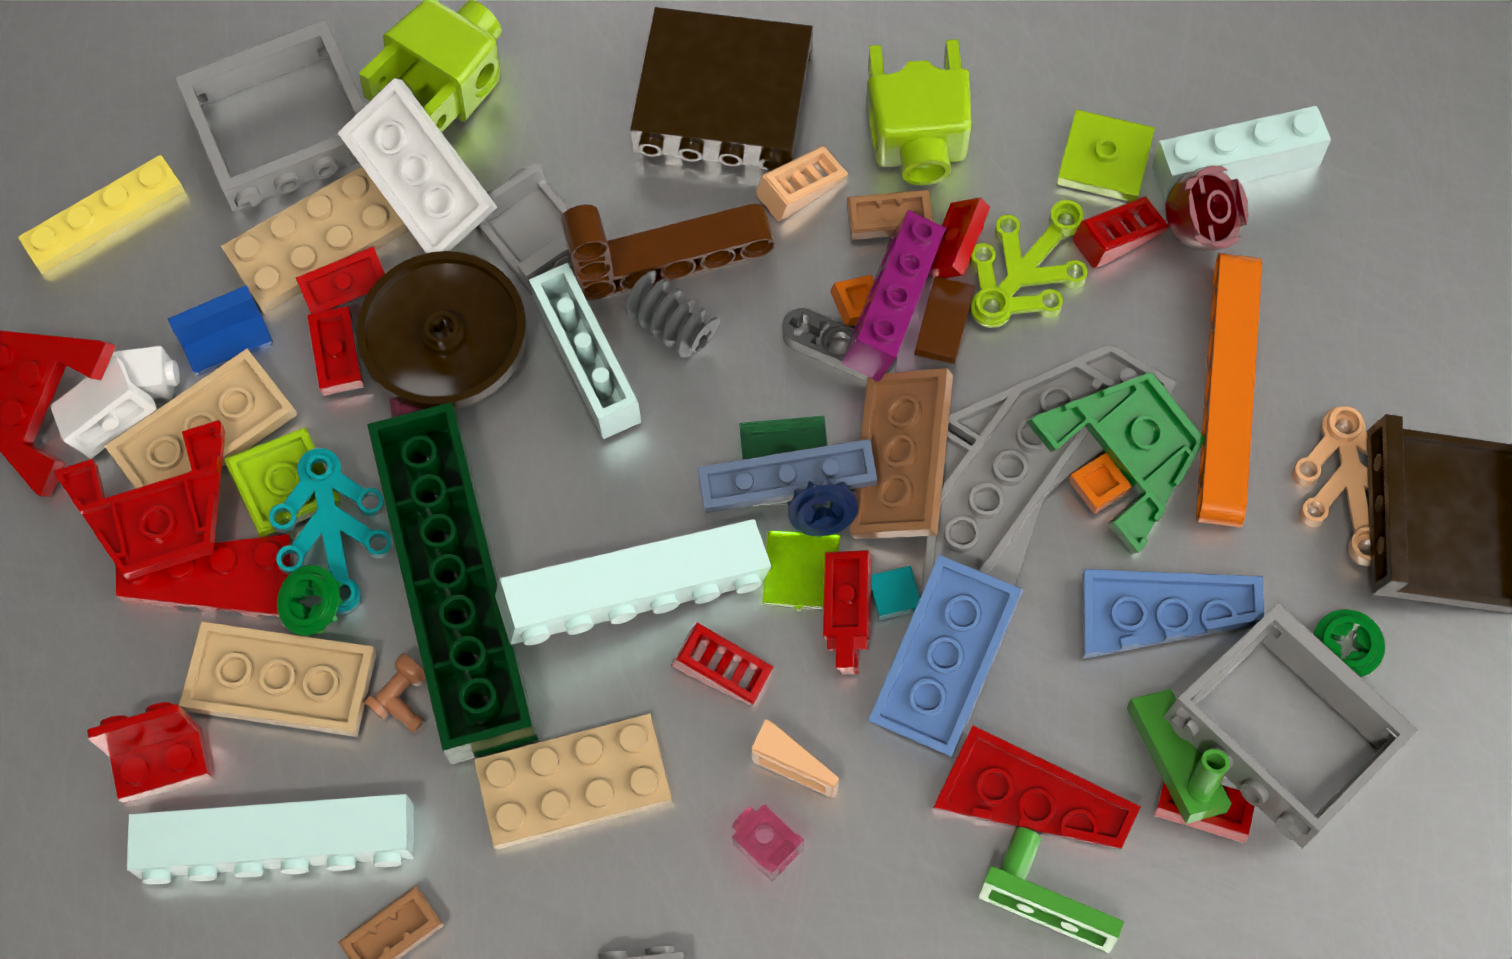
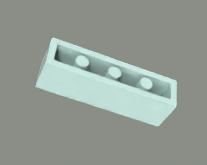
M1316 105L1159 141L1152 167L1163 198L1167 200L1169 191L1180 177L1198 168L1210 165L1223 166L1228 169L1224 173L1231 180L1238 179L1240 183L1319 166L1331 138Z
M566 263L529 279L535 304L602 439L641 423L638 401L569 264Z

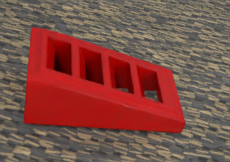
M1145 196L1081 221L1073 237V242L1092 268L1096 269L1167 231L1169 226ZM1137 214L1146 227H1142L1134 215ZM1121 222H1123L1126 225V227L1129 229L1131 233H1129L1126 230V228L1122 225ZM1108 229H1109V231L1112 233V235L1114 236L1115 239H1113V238L1111 237V235L1107 232Z
M698 622L689 631L670 665L682 673L749 706L754 705L774 668ZM698 644L706 646L699 661L691 658ZM716 651L722 654V657L713 671L707 665ZM734 660L739 664L730 680L723 677V674L730 661ZM746 669L755 670L746 689L740 687L738 684Z

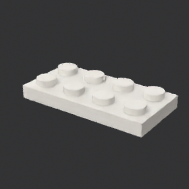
M394 78L338 132V135L426 253L450 251L497 208L402 80Z

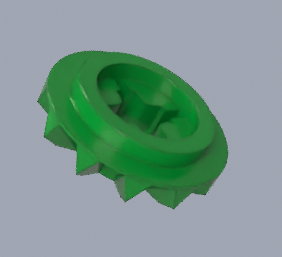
M307 565L296 569L285 579L279 590L277 609L283 625L289 631L310 637L316 633H326V627L331 622L338 621L336 613L338 607L344 603L340 598L339 592L342 584L334 578L332 571L316 565ZM313 595L322 599L321 603L313 605L311 608L299 603V600H306V598H310Z
M1349 609L1333 611L1324 616L1313 631L1315 637L1360 677L1370 675L1383 660L1385 640L1382 631L1370 617L1361 612ZM1351 631H1354L1352 637L1354 639L1353 646L1359 649V651H1352L1343 659L1341 658L1342 646L1336 640L1342 641Z

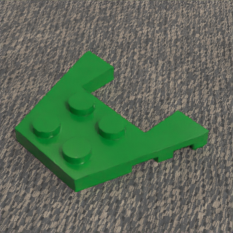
M1152 372L1038 414L1026 421L1050 452L1057 450L1085 426L1136 489L1139 497L1108 523L1132 554L1139 553L1148 541L1146 538L1155 522L1160 520L1166 509L1165 504L1175 487L1180 485L1205 441L1203 435Z

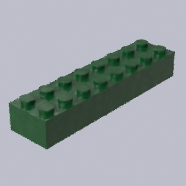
M452 402L367 424L443 753L452 765L539 741L515 644L510 645L495 597L499 579L460 422Z

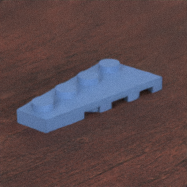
M1084 569L1082 574L1083 659L1254 626L1264 617L1263 576Z

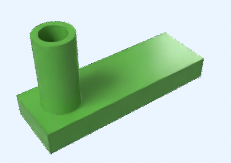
M1172 689L1133 698L1130 700L1127 710L1185 824L1227 813L1232 803L1221 782L1230 766L1228 756L1218 749L1206 750L1202 755L1189 741L1180 738L1174 732L1171 724L1163 718L1177 700Z
M1016 828L1000 869L993 866L990 867L978 898L1110 953L1120 936L1124 921L1027 881L1026 878L1041 842V837L1028 828Z

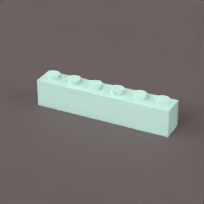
M755 519L503 577L499 579L495 597L510 645L524 642L525 645H535L546 641L552 634L567 631L570 635L580 634L590 630L594 624L609 620L611 624H621L632 620L638 613L653 610L655 614H661L675 609L679 603L695 600L697 604H702L718 598L721 593L736 590L739 594L751 592L762 585L771 568V564Z
M406 794L129 814L127 870L142 879V883L166 884L171 881V876L188 875V879L193 881H210L217 878V873L234 872L236 877L252 878L262 876L264 869L281 868V873L303 874L309 872V866L327 865V869L332 871H346L354 869L355 863L373 862V865L376 867L386 868L400 866L402 864L401 859L414 858V804Z

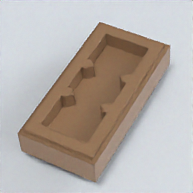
M929 189L847 197L851 240L891 237L908 210L933 221Z
M415 886L338 943L349 959H400L444 925L421 891Z

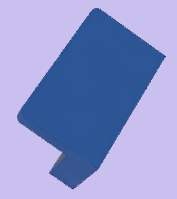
M247 285L168 318L173 333L182 345L192 371L196 376H201L219 368L245 349H248L252 354L273 343Z

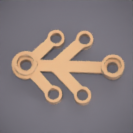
M1348 406L1336 407L1328 411L1321 422L1323 439L1308 457L1301 458L1296 463L1292 471V477L1300 486L1309 487L1314 485L1321 475V466L1337 448L1341 466L1315 497L1309 498L1304 502L1299 516L1301 521L1307 526H1320L1329 514V507L1345 489L1354 533L1348 543V553L1356 563L1363 566H1371V555H1365L1358 549L1360 544L1370 547V517L1365 489L1369 491L1368 468L1359 462L1357 451L1358 449L1368 456L1365 422L1362 415L1356 409ZM1342 424L1346 426L1349 433L1344 434L1338 431L1335 425ZM1300 468H1310L1313 471L1314 476H1304L1301 473ZM1307 508H1317L1321 513V517H1312L1308 513Z

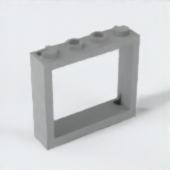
M326 19L175 77L223 194L233 212L250 205L254 207L265 199L280 193H290L303 184L318 178L330 177L338 170L359 163L341 137L337 135L231 178L202 109L203 106L329 57L354 114H358L365 107V104Z
M1279 603L1182 693L1163 717L1171 724L1172 729L1180 738L1189 741L1202 755L1209 749H1218L1224 752L1230 761V766L1225 776L1240 790L1247 802L1262 810L1276 824V827L1283 836L1293 840L1302 849L1418 730ZM1273 625L1278 627L1282 631V633L1279 630H1277ZM1261 643L1270 649L1378 749L1315 815L1197 706ZM1386 728L1392 731L1397 736V738L1394 735H1392Z

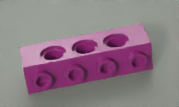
M910 210L907 211L891 235L840 364L878 382L881 380L898 355L945 232V227Z

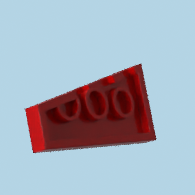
M290 534L218 542L214 544V554L128 581L115 565L116 597L121 602L174 608L177 606L196 607L200 611L217 612V610L240 612L241 615L260 617V615L279 617L277 609L278 594L283 582L289 575L279 569L276 557L280 549L285 546H291L293 539ZM289 553L285 555L282 564L286 567H293L294 554Z
M974 725L933 807L936 810L1014 827H1024L1032 831L1119 850L1122 849L1141 806Z

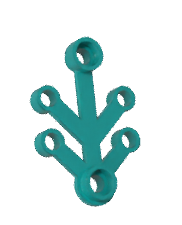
M315 448L307 451L300 458L297 466L300 482L283 504L275 505L271 509L269 520L274 530L281 533L291 531L297 523L296 514L314 492L318 509L291 546H285L280 549L276 560L279 569L283 573L290 575L296 569L304 566V558L319 537L323 535L328 568L333 572L334 578L342 584L341 587H346L351 591L350 597L338 607L336 613L338 615H347L354 612L360 605L361 593L356 582L348 578L340 531L366 547L367 553L374 558L387 556L392 549V541L386 531L381 529L372 530L335 506L332 489L357 503L359 511L369 517L381 513L384 507V499L379 490L375 488L365 489L341 473L340 460L332 451L324 448ZM322 462L328 467L327 471L322 475H315L311 472V468L315 463ZM374 496L379 500V503L375 508L368 509L362 504L364 498ZM288 512L291 515V520L287 524L280 525L275 522V517L278 513ZM376 537L384 538L387 542L386 547L380 551L374 550L370 546V542ZM289 553L296 554L299 557L298 563L293 567H286L282 564L284 556Z

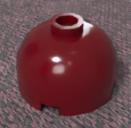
M1210 165L1198 168L1180 177L1168 193L1165 211L1170 231L1179 242L1194 250H1220L1236 244L1242 237H1236L1240 231V226L1247 225L1249 217L1248 200L1243 186L1238 179L1231 180L1224 173L1228 169L1223 166Z

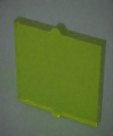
M768 531L766 552L771 568L764 579L763 606L793 607L797 612H801L803 608L824 609L825 552H839L840 535L817 537L801 532Z

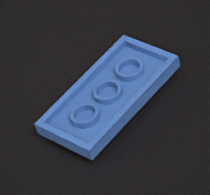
M938 555L868 721L953 758L1021 598L1023 589Z

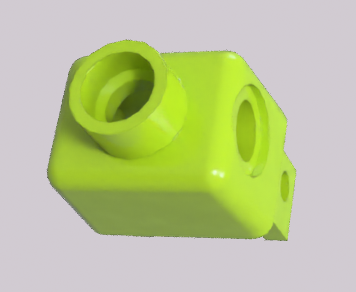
M423 0L383 35L385 48L359 72L364 98L371 101L396 78L402 80L412 91L414 97L441 133L455 118L465 122L500 80L501 72L496 42L502 35L500 23L488 8L474 0H468L457 12L437 0Z
M958 39L946 40L944 69L933 66L928 60L908 61L903 69L891 74H884L881 45H870L866 113L877 164L881 167L901 166L903 180L910 184L930 185L943 181L951 173L950 163L963 161L968 155L972 126L970 73L968 70L962 69Z

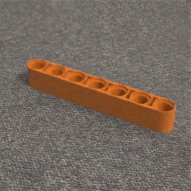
M1218 253L1215 262L1202 435L1205 441L1200 450L1196 505L1197 523L1241 528L1245 520L1262 277V258Z

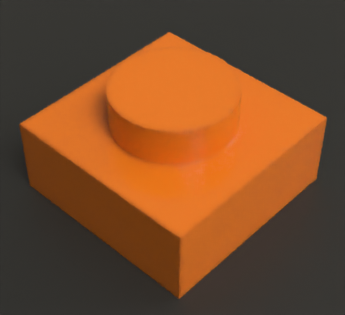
M872 275L836 282L832 286L830 293L845 325L851 326L857 323L874 281Z
M1107 453L1072 473L1069 479L1071 485L1094 515L1128 494L1132 487Z

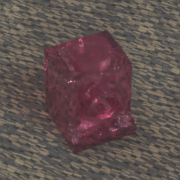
M765 804L757 811L752 807L747 808L732 825V828L737 831L732 836L733 845L771 882L804 850V839L800 835L795 834ZM762 829H768L774 836L770 842L760 843L756 839L757 832Z

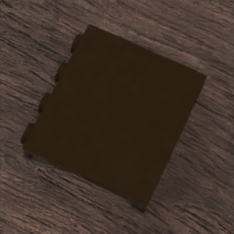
M655 7L630 128L633 151L641 152L651 157L660 155L676 156L691 162L699 160L716 161L732 167L739 165L757 166L767 171H772L793 161V148L808 61L811 60L813 48V26Z
M1385 414L1367 430L1372 595L1512 613V444L1403 429V416Z

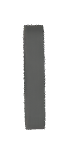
M805 308L794 309L784 317L782 323L783 340L789 348L867 381V376L840 364L844 354H834L827 347L829 341L836 337H842L850 341L854 328ZM802 323L808 325V332H803L801 336L794 335V327L799 328ZM824 330L820 345L818 346L816 345V337H820V331ZM897 357L886 373H894L896 371Z

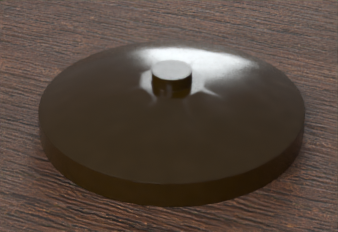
M453 251L431 252L418 255L401 262L386 272L365 297L360 308L356 327L358 350L373 381L393 399L417 409H427L452 402L454 409H459L475 404L493 394L511 377L519 365L525 350L528 333L524 306L511 280L490 262L474 255Z

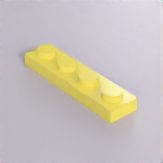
M159 155L18 236V239L38 270L43 274L183 193L184 189L162 155Z

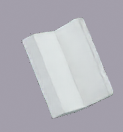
M117 357L110 359L102 380L87 377L51 405L62 440L90 459L104 450L106 444L157 409L153 398L130 382L123 362Z

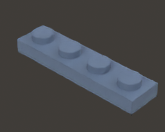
M870 439L698 467L705 513L790 500L794 497L795 489L805 490L809 481L815 485H820L826 478L834 485L844 481L848 490L877 485V475Z

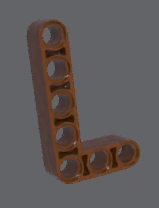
M588 204L578 205L568 209L561 216L573 274L586 300H598L629 292L642 276L653 270L657 272L653 283L655 285L663 278L671 281L759 258L770 253L776 246L765 209L760 204L744 205L607 241L597 207Z

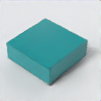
M911 566L871 575V594L879 621L915 612L920 596Z

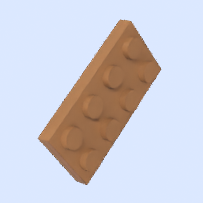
M948 368L885 373L879 382L867 377L860 440L870 439L877 475V485L854 489L858 503V512L856 518L850 524L849 533L855 539L937 536L953 374Z

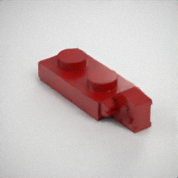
M869 550L825 552L823 637L827 641V650L836 651L835 668L840 671V675H859V650H868V640H870L872 569V555Z

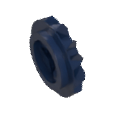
M828 478L820 485H815L809 481L805 490L795 489L793 500L787 502L790 523L796 530L809 536L821 537L836 534L847 528L854 521L858 512L855 492L849 491L844 481L834 485ZM827 502H830L829 508L821 506L816 510L814 507V504L816 503L819 505H824Z

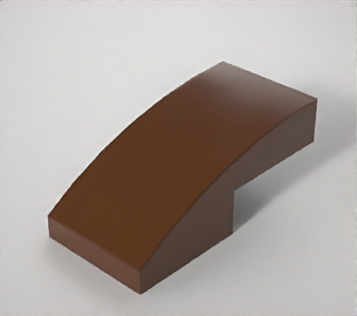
M934 277L914 355L956 364L975 285Z

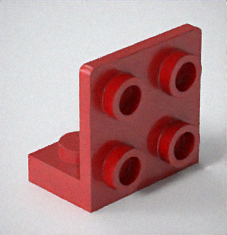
M170 702L156 703L148 706L145 709V713L131 717L124 715L111 716L100 721V726L87 730L88 739L110 757L117 798L123 804L212 778L202 729L178 704Z

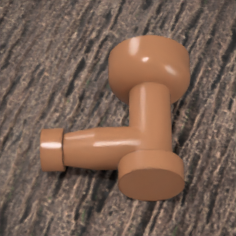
M403 652L395 661L397 673L374 698L369 696L364 701V704L383 720L391 714L397 720L407 725L406 728L414 734L424 724L425 719L419 714L416 715L399 696L410 684L415 686L423 684L426 681L424 669Z

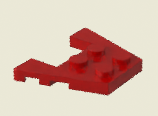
M0 330V452L37 495L52 497L58 483L54 470L64 468L66 464L65 461L34 445L38 431L66 366L90 379L102 380L115 350V344L101 340Z
M220 420L182 431L191 466L190 472L105 498L99 468L93 459L54 470L55 477L64 487L127 581L214 554L225 429Z

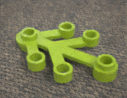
M1071 200L1057 202L1051 209L1049 228L1023 258L1018 238L1021 227L1020 221L1017 217L1010 214L1002 215L997 219L995 236L1002 242L1007 277L998 287L993 271L996 257L995 249L987 243L975 245L970 257V264L977 270L980 291L974 295L970 310L972 317L978 324L988 328H996L1004 325L1012 314L1038 312L1046 318L1056 317L1061 312L1063 297L1058 291L1047 289L1042 291L1040 295L1013 297L1020 287L1063 283L1068 288L1077 289L1084 285L1088 269L1079 260L1068 261L1065 265L1038 267L1063 237L1075 235L1084 218L1083 209L1078 203ZM1067 219L1072 225H1063L1058 221ZM1010 225L1014 228V231L1007 233L1001 227ZM983 253L988 255L990 259L980 261L976 258V255ZM1072 270L1078 271L1081 277L1072 278L1067 272ZM1047 299L1053 300L1057 306L1053 308L1046 307L1043 301ZM992 305L998 309V312L990 313L985 311L984 308Z

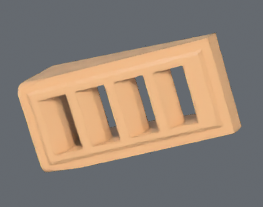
M823 145L762 175L756 195L777 221H781L846 180L848 173ZM817 163L827 176L823 177L813 165ZM802 172H804L805 175L811 180V184L803 176ZM789 181L796 187L797 191L788 183Z
M765 719L751 748L753 763L825 796L835 797L838 791L839 778L773 722Z

